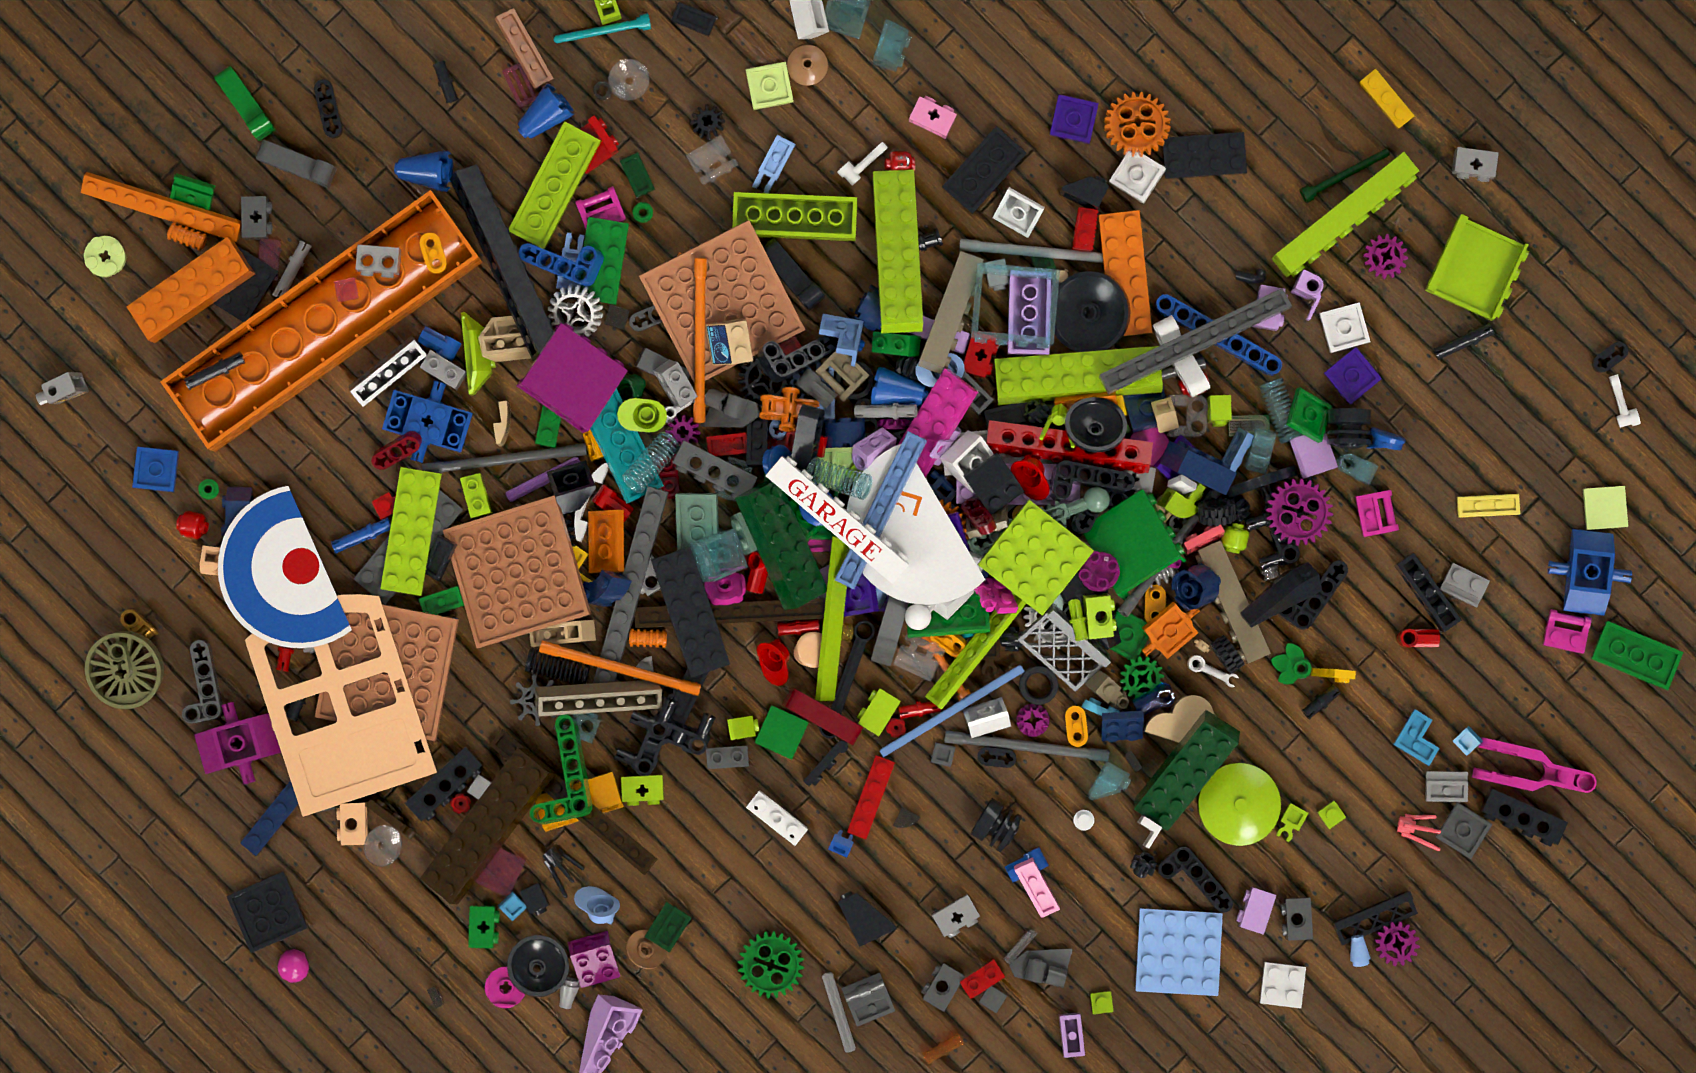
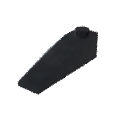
M1309 562L1301 563L1283 572L1240 612L1241 617L1252 628L1321 592L1322 588L1318 572Z
M1079 570L1060 595L1067 605L1070 600H1080L1084 617L1083 595L1108 593V589L1100 592L1089 590L1079 578ZM1112 611V619H1114L1115 616L1114 612ZM1097 612L1095 619L1097 621L1104 619L1105 612ZM1117 623L1116 631H1113L1114 637L1097 638L1106 650L1121 643Z

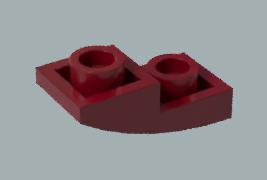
M677 454L656 456L657 473L664 485L659 489L669 492L667 499L676 498L675 494L680 493L678 470L675 469L676 465L673 464Z

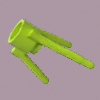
M1060 403L1052 408L1051 415H1048L1049 417H1047L1046 424L1039 437L1040 440H1043L1052 422L1055 425L1065 424L1068 410L1063 404ZM1069 439L1071 448H1074L1075 444Z

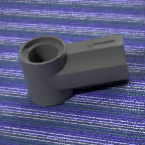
M807 369L794 384L800 392L819 401L820 405L825 409L837 396L810 369Z

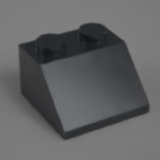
M1090 176L1064 185L1059 195L1085 208L1097 210L1109 185L1106 184L1107 181L1099 176H1095V178Z
M997 452L963 475L978 500L991 515L1024 492L1013 473Z
M586 460L547 471L553 496L555 495L563 514L580 510L596 489Z

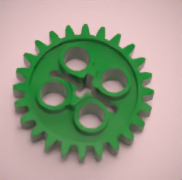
M765 931L763 938L756 934L757 941L750 938L751 946L744 944L743 947L747 951L746 953L740 952V955L744 957V960H738V963L743 965L742 968L738 969V972H744L740 979L748 980L745 987L752 985V993L759 990V997H761L763 992H766L767 998L770 997L771 993H774V996L778 998V992L780 991L785 996V989L788 988L793 991L791 984L798 985L799 982L795 978L803 976L798 972V970L805 967L799 965V962L804 960L803 957H798L802 950H795L797 942L790 944L791 937L784 940L783 933L776 937L775 931H773L772 936H768V933ZM768 946L771 954L768 957L761 956L759 954L760 947ZM787 953L790 956L789 963H780L779 955ZM754 957L767 962L773 959L775 960V965L785 967L789 971L784 972L775 967L769 970L767 964L754 961ZM760 965L764 970L763 975L755 976L752 973V968ZM776 972L781 973L783 976V981L778 984L774 983L771 979L772 974Z

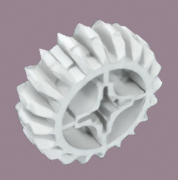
M572 284L568 285L567 289L562 287L560 292L554 294L555 298H551L550 303L552 306L548 307V311L553 312L548 315L550 319H554L551 323L552 326L566 323L574 329L573 332L577 335L589 337L591 331L595 332L597 330L596 326L601 324L598 318L603 317V313L598 312L602 310L603 306L596 304L600 301V298L594 299L595 291L588 294V287L581 290L579 284L576 285L575 290ZM569 297L578 298V300L575 303L562 302L564 299ZM584 301L588 304L591 315L585 310ZM578 306V308H577V310H578L577 313H578V314H577V316H575V317L573 318V316H574V314H573V313H574V310H573V309ZM560 309L567 315V322L562 318ZM578 320L584 322V320L589 322L585 326H573L575 321Z

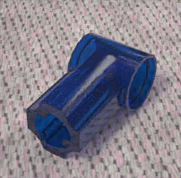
M1160 683L1154 690L1132 701L1136 710L1143 711V714L1146 715L1160 707L1172 705L1175 696L1169 684ZM1163 692L1169 693L1165 698L1159 697Z

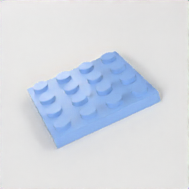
M1140 908L1135 991L1218 996L1223 913Z

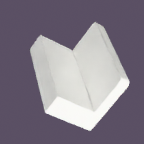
M1141 815L1138 823L1151 831L1143 846L1150 848L1162 827Z

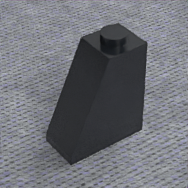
M849 891L840 896L841 900L838 903L859 947L897 929L893 922L857 892L852 894Z

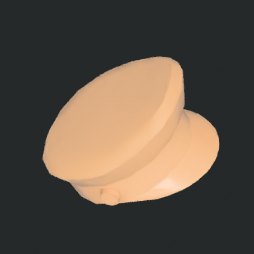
M808 632L799 638L794 648V657L799 664L810 668L819 667L822 633Z

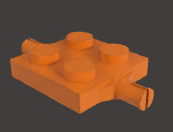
M1172 602L1142 627L1150 641L1147 646L1141 649L1144 655L1147 657L1153 650L1157 649L1168 659L1198 634L1191 618L1200 612L1199 609L1188 610L1185 613L1180 610L1176 603Z

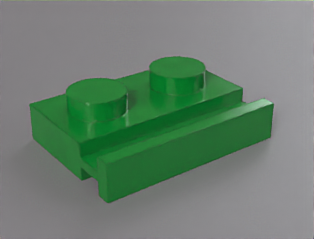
M176 173L170 198L211 211L215 185Z

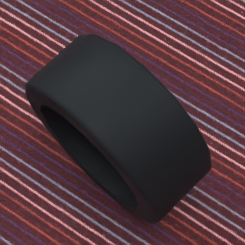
M856 361V363L869 374V377L866 379L865 388L858 393H852L847 398L848 400L865 398L871 392L874 385V376L871 369L859 361ZM836 373L835 380L844 388L842 377Z
M1035 666L1027 669L1022 674L1019 681V689L1026 701L1042 705L1050 702L1058 692L1059 683L1052 670L1044 666ZM1036 673L1046 675L1051 683L1049 693L1040 698L1032 696L1026 687L1029 677Z

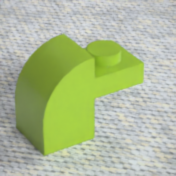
M1194 481L1197 483L1196 490L1185 495H1181L1168 487L1157 502V505L1176 517H1191L1198 512V507L1194 504L1201 499L1206 487Z

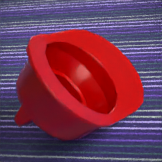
M1030 454L1026 455L1022 460L1014 462L1011 466V472L1023 488V493L1033 500L1047 498L1050 487L1044 476L1045 468L1043 463L1033 458Z
M775 639L769 643H760L756 651L763 675L773 685H784L788 680L787 663L790 658L787 647L781 643L780 639Z

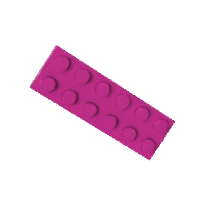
M946 368L919 409L917 417L913 419L898 445L902 444L908 431L927 440L917 461V465L924 477L927 476L937 460L930 457V453L937 442L950 439L978 394V391L950 369Z

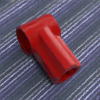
M602 484L591 501L603 510H624L625 523L634 508L630 504H626L624 500L617 496L618 494Z
M752 552L748 559L751 571L746 590L763 594L768 572L759 552Z
M1403 629L1397 634V642L1405 648L1439 647V629ZM1407 632L1412 636V641L1409 644H1406L1403 640V636Z

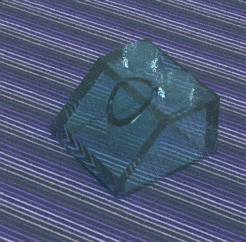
M828 0L825 9L828 29L860 39L872 0Z
M886 19L873 58V65L897 72L898 67L902 68L905 56L902 53L904 47L908 48L911 41V36H908L909 30Z
M735 528L689 543L702 582L717 581L748 567Z
M1105 762L1086 798L1095 800L1120 793L1121 790H1126L1131 782L1128 778L1130 774L1109 762Z

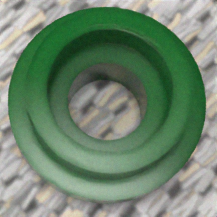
M640 202L633 208V216L636 221L646 223L653 217V209L648 203ZM645 209L647 211L646 216H640V210Z
M212 479L203 480L198 488L200 496L207 500L217 497L219 493L217 482ZM208 485L212 487L210 493L205 492V488Z

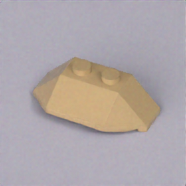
M512 316L491 318L478 337L482 357L494 362L531 358Z

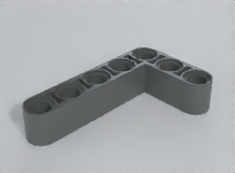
M889 596L871 661L891 666L904 622L905 612L908 608V602Z

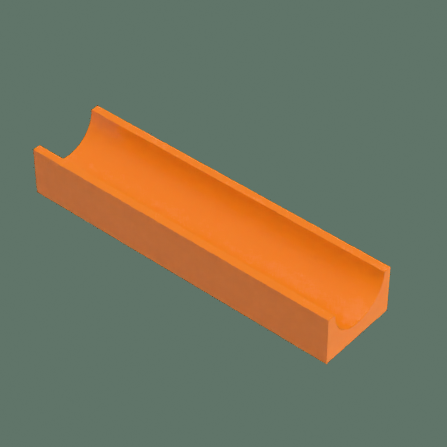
M430 190L164 378L160 383L207 449L216 452L483 262L448 215L440 201ZM426 233H434L440 238L447 260V267L442 273H432L426 267L420 248V239ZM428 240L427 246L433 247L434 241ZM369 245L400 248L399 275L394 274V278L381 277V273H373V276H362L361 272L356 270L357 246ZM366 256L363 259L364 266H370L373 263L372 256ZM391 257L386 258L383 262L384 267H392L394 259ZM440 260L433 261L434 267L440 266ZM239 351L242 353L245 364L229 370L230 373L228 374L223 373L191 390L187 388L186 382H184L185 377L219 362L218 360L221 358H228Z

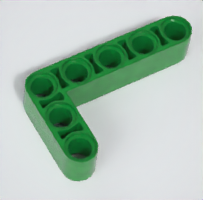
M560 715L555 721L568 798L534 805L530 810V817L539 824H550L586 816L592 810V800L578 723L569 715ZM566 720H570V727L567 730H563V723ZM573 740L574 747L571 750H567V742ZM574 760H577V768L575 770H571L570 763ZM580 780L581 788L575 791L573 785L576 781ZM580 801H584V809L578 811L577 804ZM560 805L565 806V812L562 815L557 813ZM544 809L545 816L539 820L537 813L539 810Z

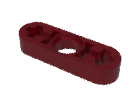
M414 431L405 433L376 450L371 459L372 465L379 470L387 469L418 451L422 444V437ZM408 441H415V443H414V442H411L410 444H408V445L406 446V444L408 443ZM392 447L399 448L402 451V453H394L392 451Z
M970 498L962 503L961 508L965 516L981 535L990 534L996 529L997 525L993 516L977 498Z

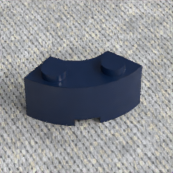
M227 487V493L222 497V507L225 508V524H222L221 527L222 537L225 536L228 527L239 512L253 501V490L251 487Z
M601 570L599 576L594 581H584L583 583L588 604L603 607L612 606L614 601L621 600L626 594L632 580L621 573Z

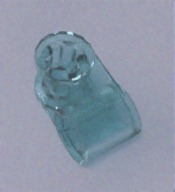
M1353 454L1341 455L1337 459V468L1341 472L1367 485L1371 484L1379 467ZM1344 460H1349L1351 467H1346Z

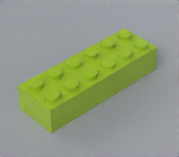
M734 192L732 228L750 220L758 237L856 241L857 197Z

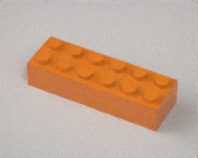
M226 237L126 307L147 340L156 343L216 302L219 298L255 275V272L234 240Z

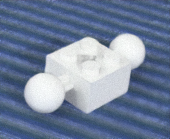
M969 552L977 565L983 555ZM974 590L949 602L930 605L913 604L905 612V621L910 628L922 630L929 625L933 610L948 620L969 599Z

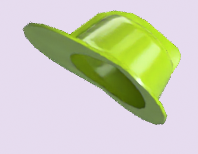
M628 399L619 406L617 412L620 424L625 429L631 431L656 432L665 425L667 420V412L664 406L658 401L650 399Z

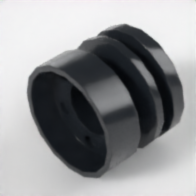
M1328 409V423L1337 425V429L1328 431V435H1335L1337 438L1327 439V445L1345 449H1356L1371 445L1370 439H1362V436L1371 435L1370 431L1362 430L1363 425L1371 424L1370 409Z
M991 798L970 834L980 841H983L988 835L992 836L989 846L992 847L996 840L1000 841L996 850L1001 853L1017 833L1022 815L1017 813L1013 821L1010 820L1013 810L1010 809L1005 815H1002L1001 812L1004 805Z

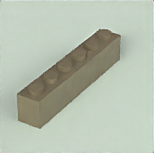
M960 251L918 366L938 374L942 373L943 368L948 369L951 357H948L950 350L954 351L958 339H955L957 332L961 333L965 321L961 319L963 314L968 315L972 303L968 301L970 296L974 297L978 285L975 282L977 278H982L985 267H982L984 259Z
M1221 540L1196 551L1198 554L1195 556L1197 563L1208 566L1221 579L1219 594L1214 601L1216 605L1220 604L1223 612H1220L1224 623H1228L1231 631L1228 632L1233 643L1237 642L1239 646L1237 652L1241 659L1245 660L1246 664L1271 654L1259 626L1256 625L1251 628L1240 615V612L1249 603Z
M646 680L535 687V708L538 716L662 708V689L660 684Z

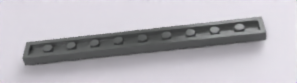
M1283 288L1118 365L1100 374L1099 378L1109 395L1290 309L1292 305Z
M651 486L647 488L623 574L632 582L622 599L615 602L601 658L619 663L622 661L669 494L668 491ZM597 667L593 683L616 682L618 673Z

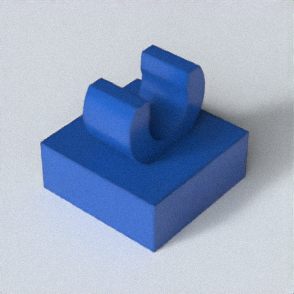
M840 830L838 834L834 835L828 850L847 858L854 843L852 841L853 835L850 834L849 838L846 839L841 836L843 830Z

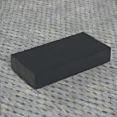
M678 2L671 22L709 37L717 17Z
M437 535L428 555L425 574L437 581H441L457 544L442 535Z

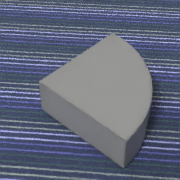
M652 656L641 660L636 667L654 672Z

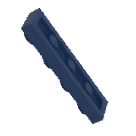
M291 780L240 843L255 856L262 851L298 806Z

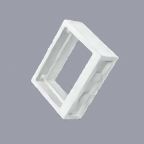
M760 790L746 807L794 846H796L808 830L804 824Z

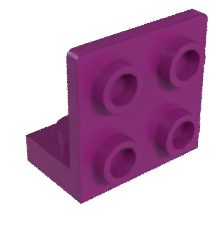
M608 931L568 942L570 957L581 988L620 977Z

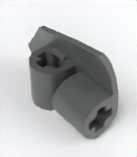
M710 389L705 396V404L710 408L706 415L705 423H701L700 426L743 428L759 417L758 404L740 396Z
M1073 950L1025 951L1009 966L1014 977L1063 988Z

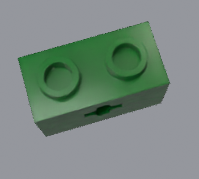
M873 332L872 352L901 356H919L921 336Z
M470 906L468 948H494L495 944L499 943V931H495L496 923H499L500 911H496V906ZM483 921H486V925L490 927L485 932H483L482 928H479Z

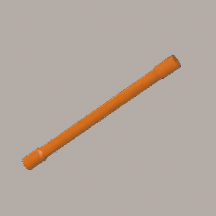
M694 258V391L698 396L694 399L693 422L705 423L706 421L705 293L707 258Z
M542 640L539 649L540 653L581 662L675 688L696 696L699 695L702 685L572 650Z

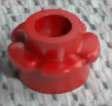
M891 718L888 721V725H886L887 733L891 734L893 738H899L900 735H904L906 732L905 722L902 719L900 720V718Z
M459 793L455 795V798H452L450 804L455 813H466L470 809L471 800L468 796Z

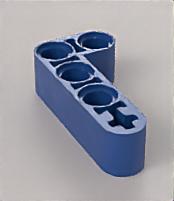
M528 243L522 245L519 249L521 260L585 287L591 286L595 282L604 259L602 252L592 246L583 247L579 252L576 262ZM534 253L537 255V258L529 256V254ZM594 253V258L589 261L590 254ZM551 257L550 264L546 266V260ZM568 265V270L563 273V268ZM586 272V277L581 280L582 273Z

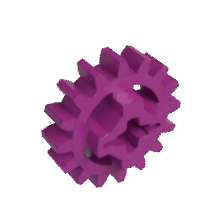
M1386 234L1384 239L1379 235L1377 236V242L1372 239L1369 241L1372 246L1365 247L1368 253L1363 254V257L1367 258L1368 261L1364 263V266H1370L1368 269L1369 273L1375 271V278L1381 274L1383 280L1386 279L1387 275L1392 279L1394 278V272L1399 275L1401 273L1399 268L1406 267L1403 261L1408 260V257L1404 256L1403 253L1407 251V248H1401L1402 241L1396 243V236L1390 240L1389 234ZM1380 244H1387L1383 249L1376 248ZM1394 248L1397 250L1399 258L1395 256ZM1388 251L1389 259L1382 264L1383 256L1381 255ZM1372 256L1376 258L1377 265L1374 264ZM1388 265L1395 266L1391 270H1384Z
M1391 921L1389 923L1390 927L1383 925L1384 931H1377L1380 938L1374 939V942L1379 943L1375 950L1381 951L1378 955L1379 958L1386 957L1385 963L1388 964L1392 961V965L1396 966L1397 962L1404 966V960L1412 962L1410 956L1418 955L1414 952V949L1420 948L1419 945L1415 944L1419 937L1413 936L1416 932L1414 929L1409 931V924L1406 923L1402 927V922L1398 921L1397 926H1395ZM1398 930L1404 931L1408 936L1401 937ZM1387 934H1390L1388 940L1384 942V939L1387 936ZM1396 938L1401 941L1398 949L1392 945L1395 943ZM1410 945L1408 952L1405 954L1406 947ZM1386 951H1394L1396 957L1389 956Z

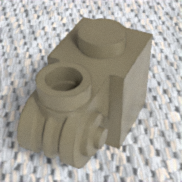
M1098 670L1085 683L1098 697L1106 703H1110L1111 707L1121 711L1128 706L1129 699L1126 695L1127 693L1120 691L1121 687L1102 671Z

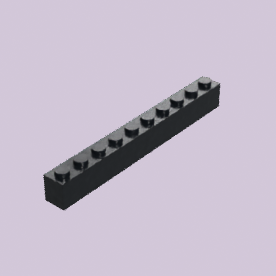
M477 165L457 170L450 178L451 184L532 361H535L554 333L551 327V320L543 310V303L535 292L533 281L529 279L526 273V266L518 255L517 246L510 238L509 229L504 225L501 211L493 201V194L485 183L483 172L479 170Z

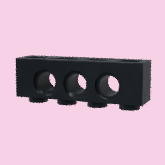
M1414 553L1409 554L1394 565L1441 633L1446 632L1462 621Z
M465 747L406 801V806L421 822L425 819L430 821L437 814L435 810L440 805L445 807L452 800L450 796L455 791L460 793L467 786L465 782L470 777L475 779L482 772L481 767L484 764L468 747ZM458 766H463L466 769V775L462 778L456 775L455 771ZM443 780H448L451 783V788L447 792L443 791L440 787ZM428 794H433L436 798V802L432 806L428 805L425 801Z
M1490 788L1479 810L1484 813V818L1494 822L1495 819L1503 821L1502 826L1514 830V827L1522 830V835L1529 838L1537 836L1541 838V843L1550 847L1552 844L1559 845L1568 824L1564 820ZM1503 804L1509 808V812L1505 816L1499 813V808ZM1521 813L1527 815L1528 819L1525 824H1520L1518 821V816ZM1541 821L1546 824V830L1543 833L1537 830V825Z

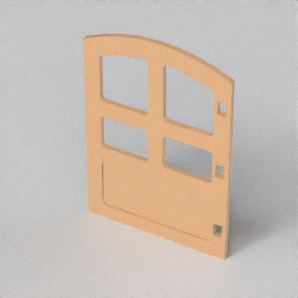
M362 594L337 596L344 613H368L381 651L380 657L338 670L329 644L316 646L314 649L322 675L284 689H278L266 655L265 646L269 642L254 634L245 639L272 727L275 731L303 817L437 773L380 596ZM381 618L385 631L378 632L374 620ZM383 672L388 673L395 693L396 703L356 717L353 716L343 690L344 685ZM401 678L405 692L398 693L394 681ZM328 692L337 716V722L294 736L284 706L318 693ZM421 739L425 752L418 754L414 742Z

